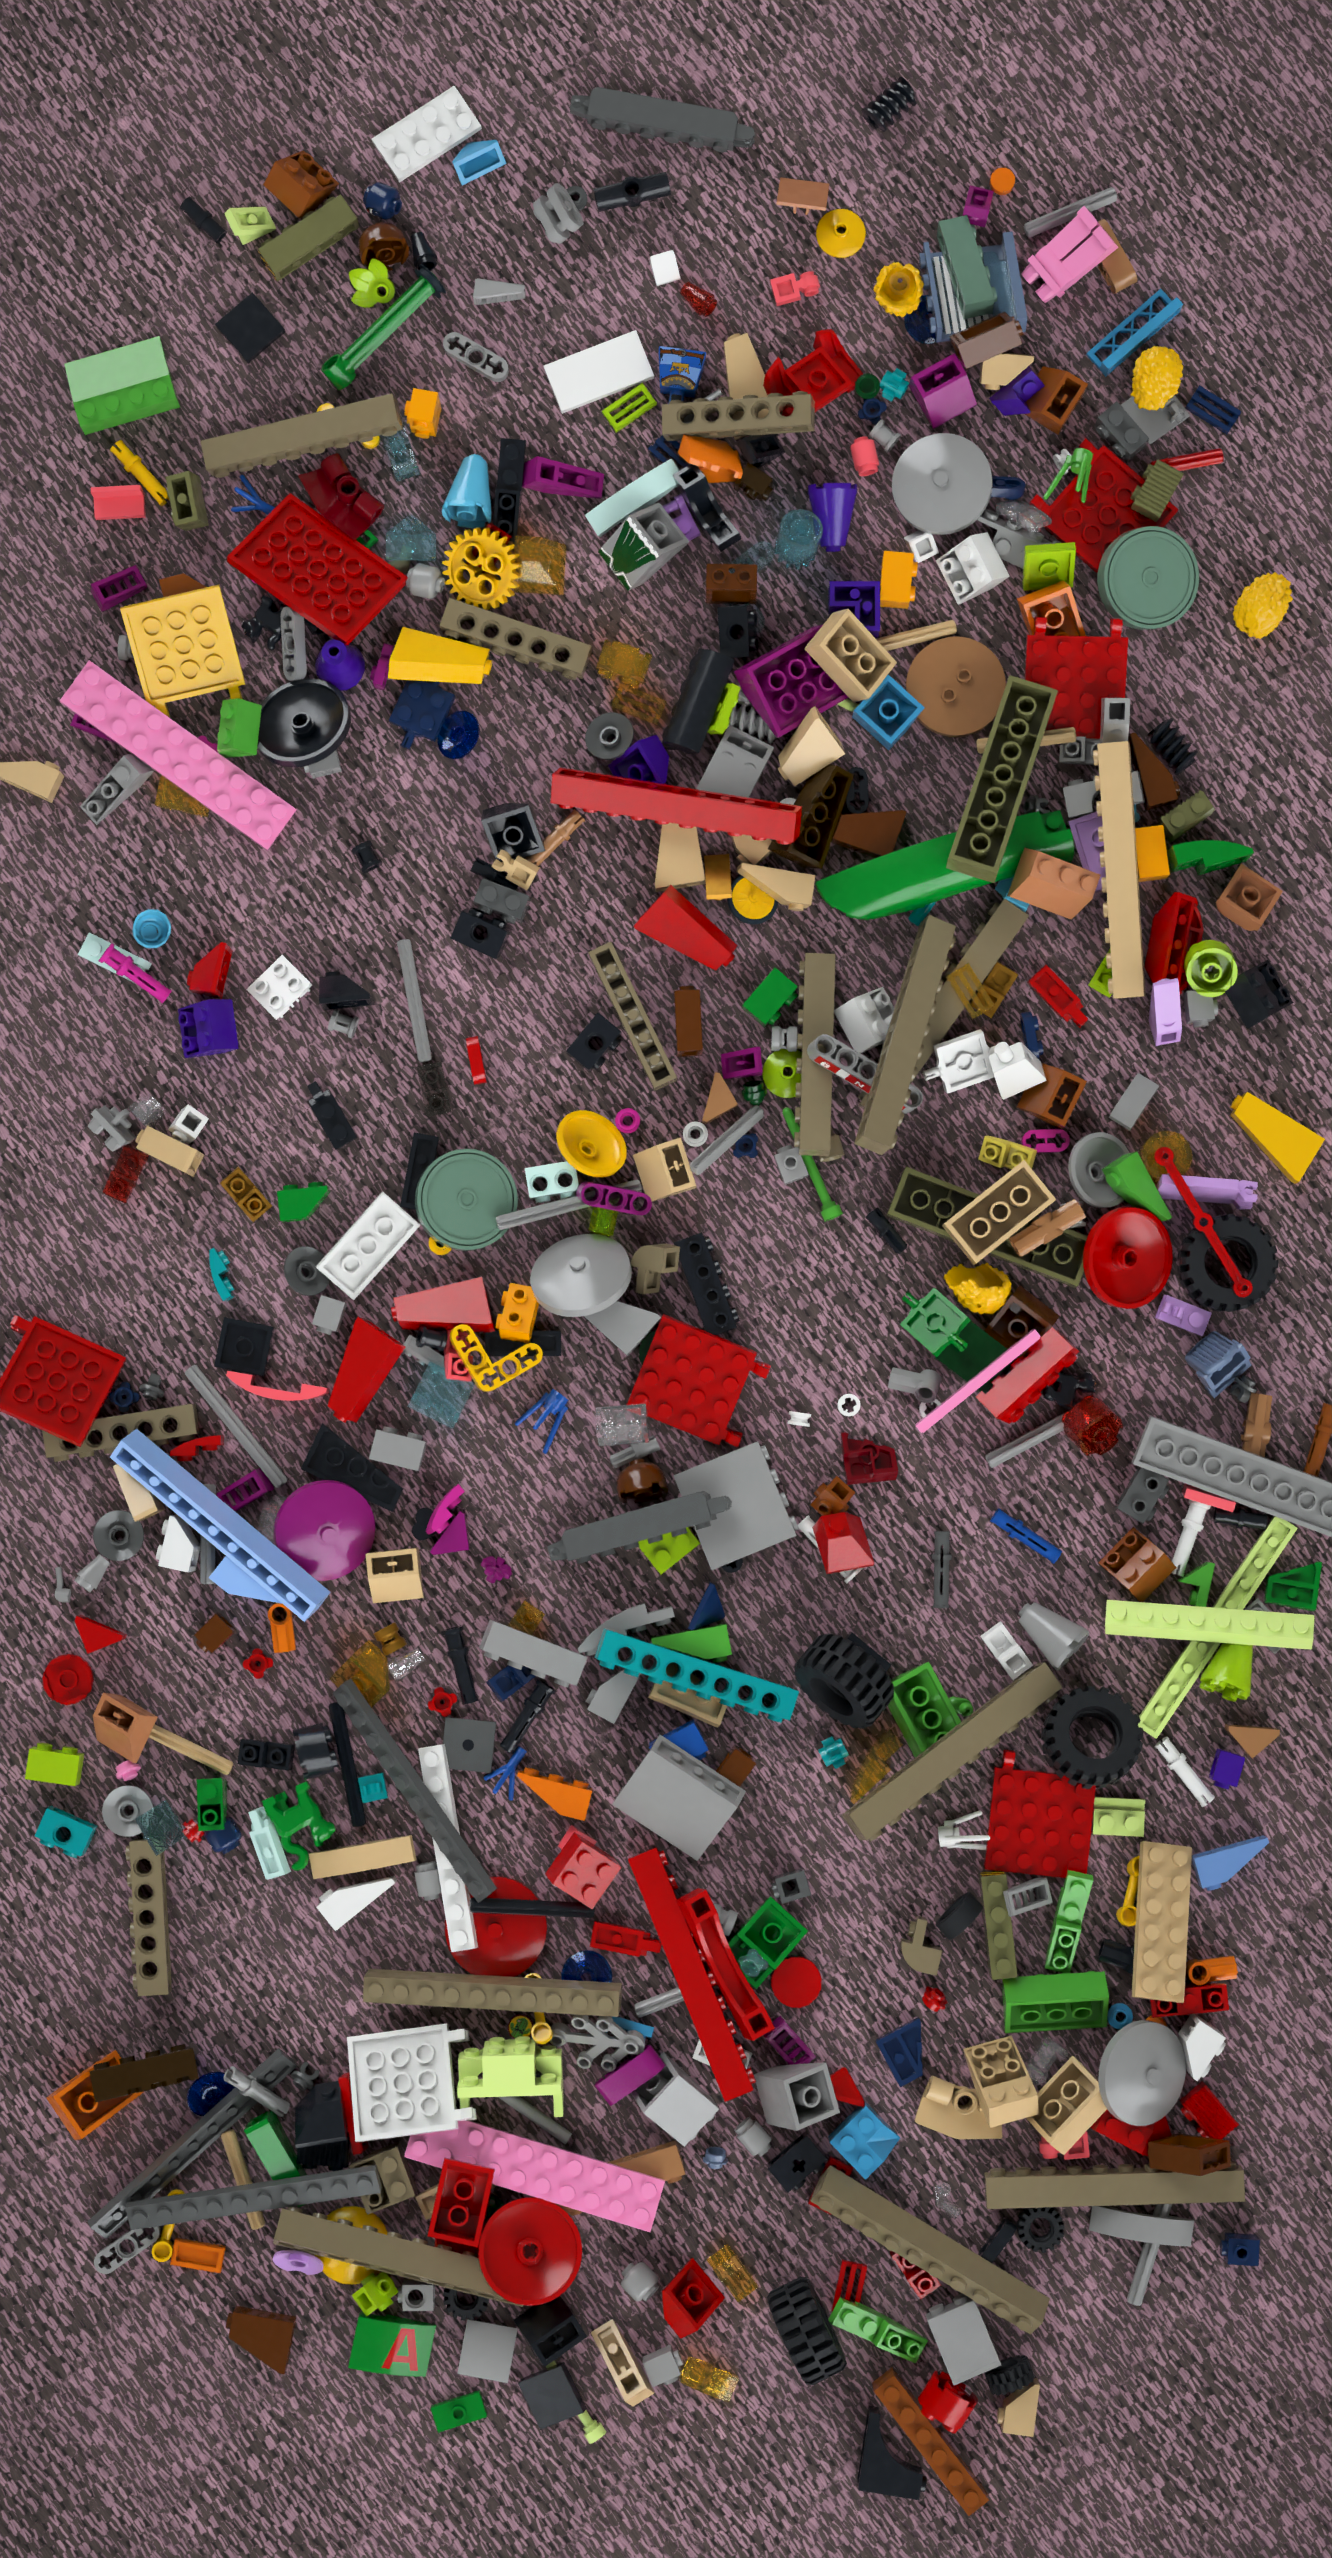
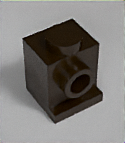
M748 462L742 470L741 479L737 478L734 482V490L738 492L741 488L743 489V494L749 499H758L761 502L762 500L767 501L774 491V488H772L773 478Z

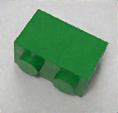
M775 967L745 1001L742 1009L764 1028L768 1023L773 1026L782 1015L779 1012L785 1004L789 1007L798 995L795 992L798 986Z

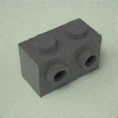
M1117 401L1098 416L1094 425L1098 435L1102 439H1106L1112 446L1114 453L1119 458H1123L1126 463L1142 451L1149 441V437Z
M482 878L473 902L478 907L477 910L483 911L486 915L491 916L494 913L500 915V919L507 923L515 924V922L522 924L531 900L530 896Z
M1138 1466L1114 1508L1139 1523L1144 1524L1146 1520L1150 1521L1157 1510L1154 1507L1157 1500H1162L1169 1490V1486H1167L1169 1479Z

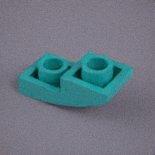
M212 1248L209 1250L212 1278L222 1301L227 1302L234 1298L231 1291L235 1290L229 1278L225 1277L223 1279L222 1277L223 1274L230 1271L227 1266L230 1260L223 1250L219 1252L216 1248Z

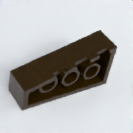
M181 2044L170 2047L171 2052L161 2054L160 2050L147 2052L144 2059L135 2060V2056H129L119 2059L120 2064L110 2066L109 2061L95 2064L94 2070L89 2071L95 2102L148 2091L157 2087L170 2086L187 2080L199 2079L193 2048L186 2049V2045Z

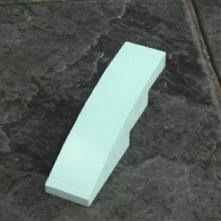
M670 459L625 486L585 514L596 534L600 537L620 522L623 523L629 515L653 505L676 488L677 485L673 474L680 471L674 460Z

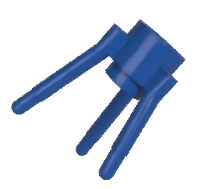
M554 1389L549 1394L545 1392L537 1403L515 1421V1425H520L542 1405L545 1411L534 1424V1430L539 1428L549 1413L556 1415L558 1412L543 1449V1453L546 1454L552 1444L562 1417L568 1410L565 1405L569 1400Z

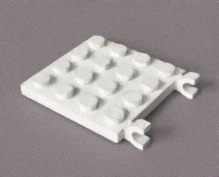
M446 2023L347 2037L355 2142L458 2129V2121L477 2119L475 2108L456 2109L450 2043L469 2041V2031L465 2029L449 2031V2024Z

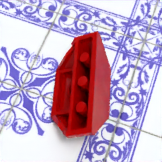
M1174 892L1153 917L1144 967L1152 983L1165 978H1178L1179 992L1181 994L1189 985L1184 971L1186 954L1193 944L1202 941L1204 928L1200 912L1197 908V898L1180 892Z
M1108 2110L1090 2127L1096 2132L1148 2156V2142L1171 2135L1166 2116L1150 2125L1135 2126L1118 2120Z

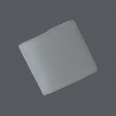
M467 2319L457 2374L508 2383L518 2328Z

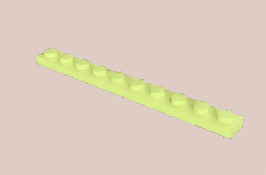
M1273 1516L1213 1605V1608L1243 1610L1298 1528L1284 1519ZM1191 1640L1188 1642L1139 1715L1141 1721L1138 1727L1143 1728L1145 1732L1155 1739L1158 1738L1221 1643Z

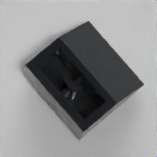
M1268 960L1238 975L1234 985L1225 991L1247 1029L1294 1003L1288 989L1283 986L1277 976L1276 969Z
M561 2296L544 2304L533 2305L513 2319L543 2367H546L587 2338V2335Z

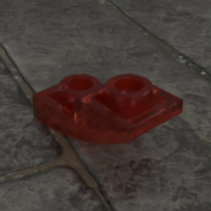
M127 1145L124 1146L115 1169L110 1173L103 1194L127 1203L149 1155Z

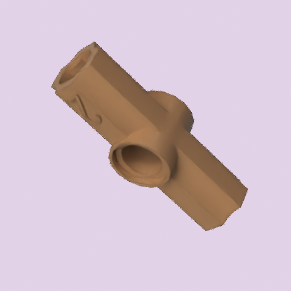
M1074 1199L1062 1205L1051 1213L1050 1211L1031 1223V1226L1009 1238V1241L1015 1252L1021 1257L1033 1251L1041 1244L1045 1245L1063 1234L1064 1230L1086 1218L1079 1203Z
M1251 1393L1247 1405V1416L1242 1426H1245L1244 1435L1241 1434L1242 1449L1265 1457L1266 1445H1268L1271 1436V1423L1269 1419L1272 1396Z

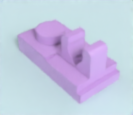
M1164 1294L1155 1318L1202 1337L1212 1313Z

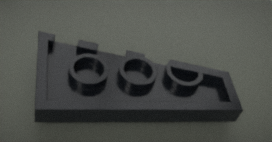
M322 1423L301 1470L323 1480L343 1482L356 1489L366 1500L393 1512L404 1488Z

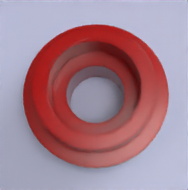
M192 1819L188 1823L184 1822L182 1824L185 1828L182 1833L190 1842L196 1840L200 1843L202 1841L201 1837L204 1835V1832L198 1831V1825Z

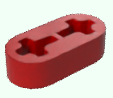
M479 1037L466 1038L474 1085L487 1083Z

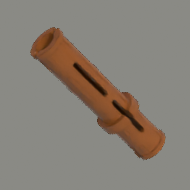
M1323 1403L1318 1423L1314 1425V1438L1303 1471L1319 1477L1327 1445L1332 1434V1405Z

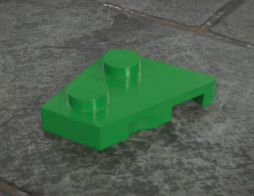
M1315 1562L1267 1577L1264 1603L1315 1611L1322 1562Z

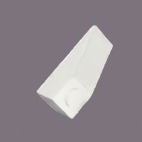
M395 1876L340 1887L334 1892L330 1888L319 1897L321 1903L316 1908L336 1931L395 1884L397 1879Z

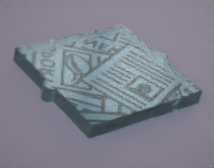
M166 1800L135 1819L144 1834V1840L148 1841L156 1856L186 1837L182 1833L183 1829L178 1822V1816L174 1815Z

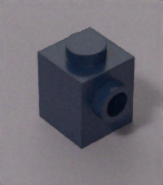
M1225 2233V2240L1220 2241V2255L1224 2256L1227 2264L1259 2266L1260 2240L1255 2234Z

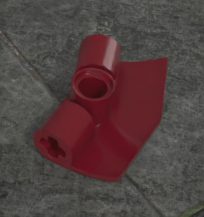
M338 453L326 457L321 462V468L298 475L319 514L352 540L360 537L383 512L385 505L359 486L357 479L351 475L341 455ZM347 488L354 490L351 494H345L342 491Z

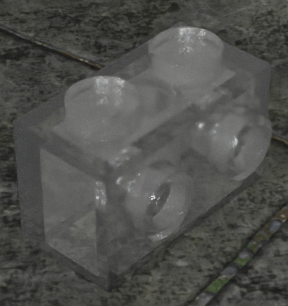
M646 1404L595 1407L596 1433L599 1446L649 1442V1419Z

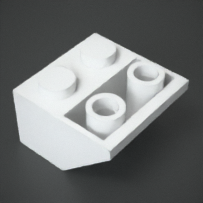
M988 532L970 535L936 560L958 605L994 588L1010 577Z
M881 987L849 1000L835 1009L834 1013L853 1049L861 1054L884 1043L894 1007L890 997L884 988Z
M171 1515L169 1520L165 1519L163 1523L162 1535H165L163 1545H159L156 1559L159 1560L158 1566L183 1572L196 1571L200 1543L186 1521L178 1515Z
M1190 2014L1178 2035L1185 2054L1186 2070L1193 2079L1198 2081L1200 2077L1204 2078L1208 2074L1213 2057L1220 2055L1223 2051L1226 2037L1217 2028L1198 2015Z

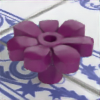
M488 1556L482 1560L481 1566L486 1568L484 1573L487 1575L486 1580L488 1582L495 1583L496 1580L501 1581L503 1577L506 1579L511 1577L512 1569L508 1564H504L505 1560L498 1557L496 1560L493 1556Z

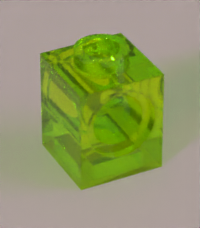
M593 1206L588 1229L589 1233L614 1238L619 1212Z

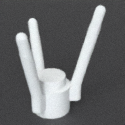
M979 1810L954 1820L944 1821V1826L938 1827L940 1847H947V1849L986 1850V1845L962 1843L961 1841L990 1840L989 1835L960 1836L959 1827L954 1828V1825L982 1815V1811Z

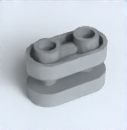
M555 183L547 190L548 197L542 195L533 203V212L545 228L547 238L553 243L562 244L569 238V231L576 232L583 225V218L568 191L562 185Z

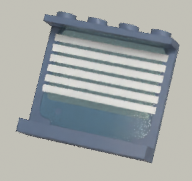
M1004 232L1002 234L1001 245L982 247V261L984 266H988L990 272L989 283L991 287H995L997 293V302H994L993 312L964 320L942 252L930 253L929 242L923 243V253H919L920 269H925V274L922 275L923 289L928 290L929 296H926L927 312H932V317L929 318L930 332L935 333L936 343L951 341L949 336L1004 311L1010 317L1014 316L1015 320L1019 321L1022 331L1026 332L1028 317L1013 232Z

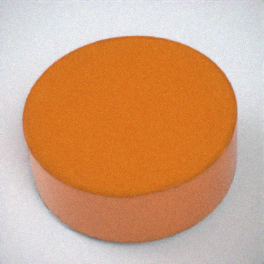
M1008 168L996 169L990 178V187L998 195L1010 193L1015 184V176Z

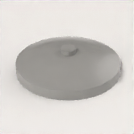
M949 433L932 434L910 445L899 458L892 477L894 501L903 518L918 530L936 535L959 532L973 524L985 511L990 501L993 487L990 465L981 449L965 437Z
M580 1234L562 1239L547 1248L534 1263L530 1283L536 1300L544 1309L560 1316L581 1317L602 1311L615 1303L629 1286L632 1268L626 1250L617 1241L598 1234Z
M1139 2020L1127 2024L1112 2037L1101 2058L1098 2081L1104 2105L1115 2118L1131 2125L1146 2126L1162 2119L1174 2107L1182 2092L1186 2075L1185 2054L1178 2037L1168 2027L1149 2020Z

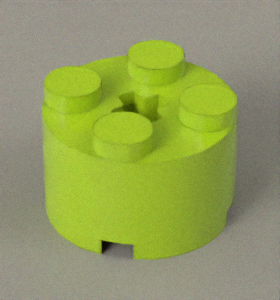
M1205 940L1193 944L1184 960V971L1187 981L1202 996H1220L1233 986L1237 979L1238 969L1234 955L1230 948L1222 942ZM1214 965V967H1212V971L1208 972L1207 968H1209V966Z

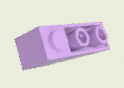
M1178 978L1161 979L1152 985L1148 1020L1155 1046L1181 1040L1182 1022Z

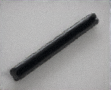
M333 1702L329 1704V1711L352 1826L360 1827L366 1824V1817L345 1713L338 1702Z
M472 1897L469 1903V1909L472 1913L593 1918L595 1907L591 1909L581 1902L485 1898L478 1903Z

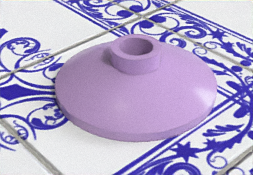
M295 2249L278 2251L273 2255L274 2264L286 2271H300L307 2275H313L322 2272L324 2267L323 2262L316 2256Z

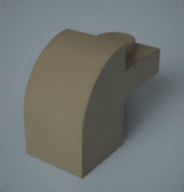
M666 1243L646 1245L634 1253L631 1266L638 1267L636 1293L649 1294L659 1292L661 1273L678 1271L679 1246Z
M916 1915L915 1922L910 1921L907 1936H910L911 1940L900 1939L902 1955L907 1964L914 1970L937 1976L942 1949L938 1946L923 1943L928 1921L926 1917Z

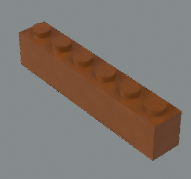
M890 2368L872 2382L875 2394L967 2515L970 2516L987 2503L989 2498L985 2488L934 2421L929 2420L920 2412L923 2407L896 2371Z

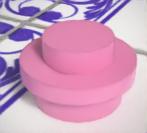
M127 1760L115 1768L117 1771L116 1777L117 1779L129 1781L138 1776L137 1772L141 1767L139 1764Z

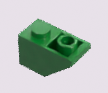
M323 1182L308 1183V1188L299 1189L298 1185L283 1186V1190L277 1191L280 1221L285 1223L308 1220L328 1196L330 1187L327 1185L323 1186Z
M197 1779L198 1831L225 1830L227 1813L226 1779Z

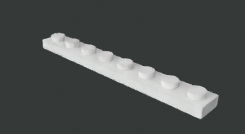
M445 1744L418 1748L423 1782L460 1834ZM433 1839L451 1952L478 1948L473 1913L469 1909L470 1893L468 1888L454 1871L453 1866L444 1853L440 1851Z

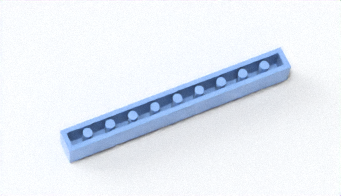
M135 1429L120 1441L110 1456L113 1461L305 1622L319 1609L330 1594V1591L138 1429Z

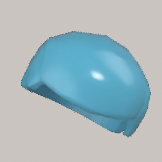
M147 909L135 918L132 933L137 943L141 946L157 949L169 939L171 923L166 914L161 911Z

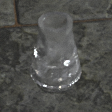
M415 1648L412 1651L389 1658L390 1661L385 1663L393 1679L397 1681L400 1678L403 1680L425 1659L419 1649Z

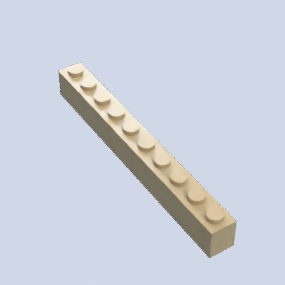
M1128 741L1097 744L1098 750H1093L1094 766L1099 765V776H1095V788L1101 794V801H1097V816H1102L1103 826L1098 827L1099 842H1104V852H1100V865L1105 867L1106 877L1101 878L1102 892H1107V903H1103L1104 918L1109 919V928H1105V942L1110 943L1111 953L1106 954L1107 969L1112 968V979H1108L1109 994H1113L1114 999L1146 996L1130 743Z

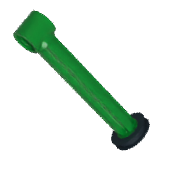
M419 265L420 270L415 269L419 279L342 355L336 354L323 364L321 371L337 390L344 389L356 377L355 370L432 294L441 298L440 293H446L438 278L425 266Z

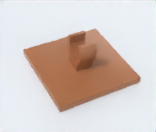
M780 177L776 205L793 207L794 214H796L797 207L806 208L805 215L809 213V209L826 211L829 183Z

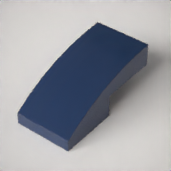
M508 1665L486 1683L500 1702H503L536 1676L530 1674L531 1668L523 1666L519 1670Z

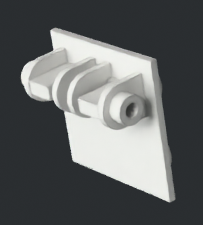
M281 955L246 990L277 1020L279 1017L283 1018V1015L290 1009L289 1006L294 1007L293 1002H299V997L301 998L311 991L309 988L312 984Z

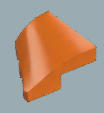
M683 435L678 454L690 464L705 467L715 472H719V469L728 470L734 478L741 479L743 471L734 450L726 441Z

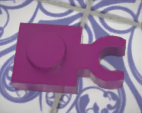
M383 644L378 664L372 667L370 680H373V685L376 689L385 690L389 661L394 650L393 645Z

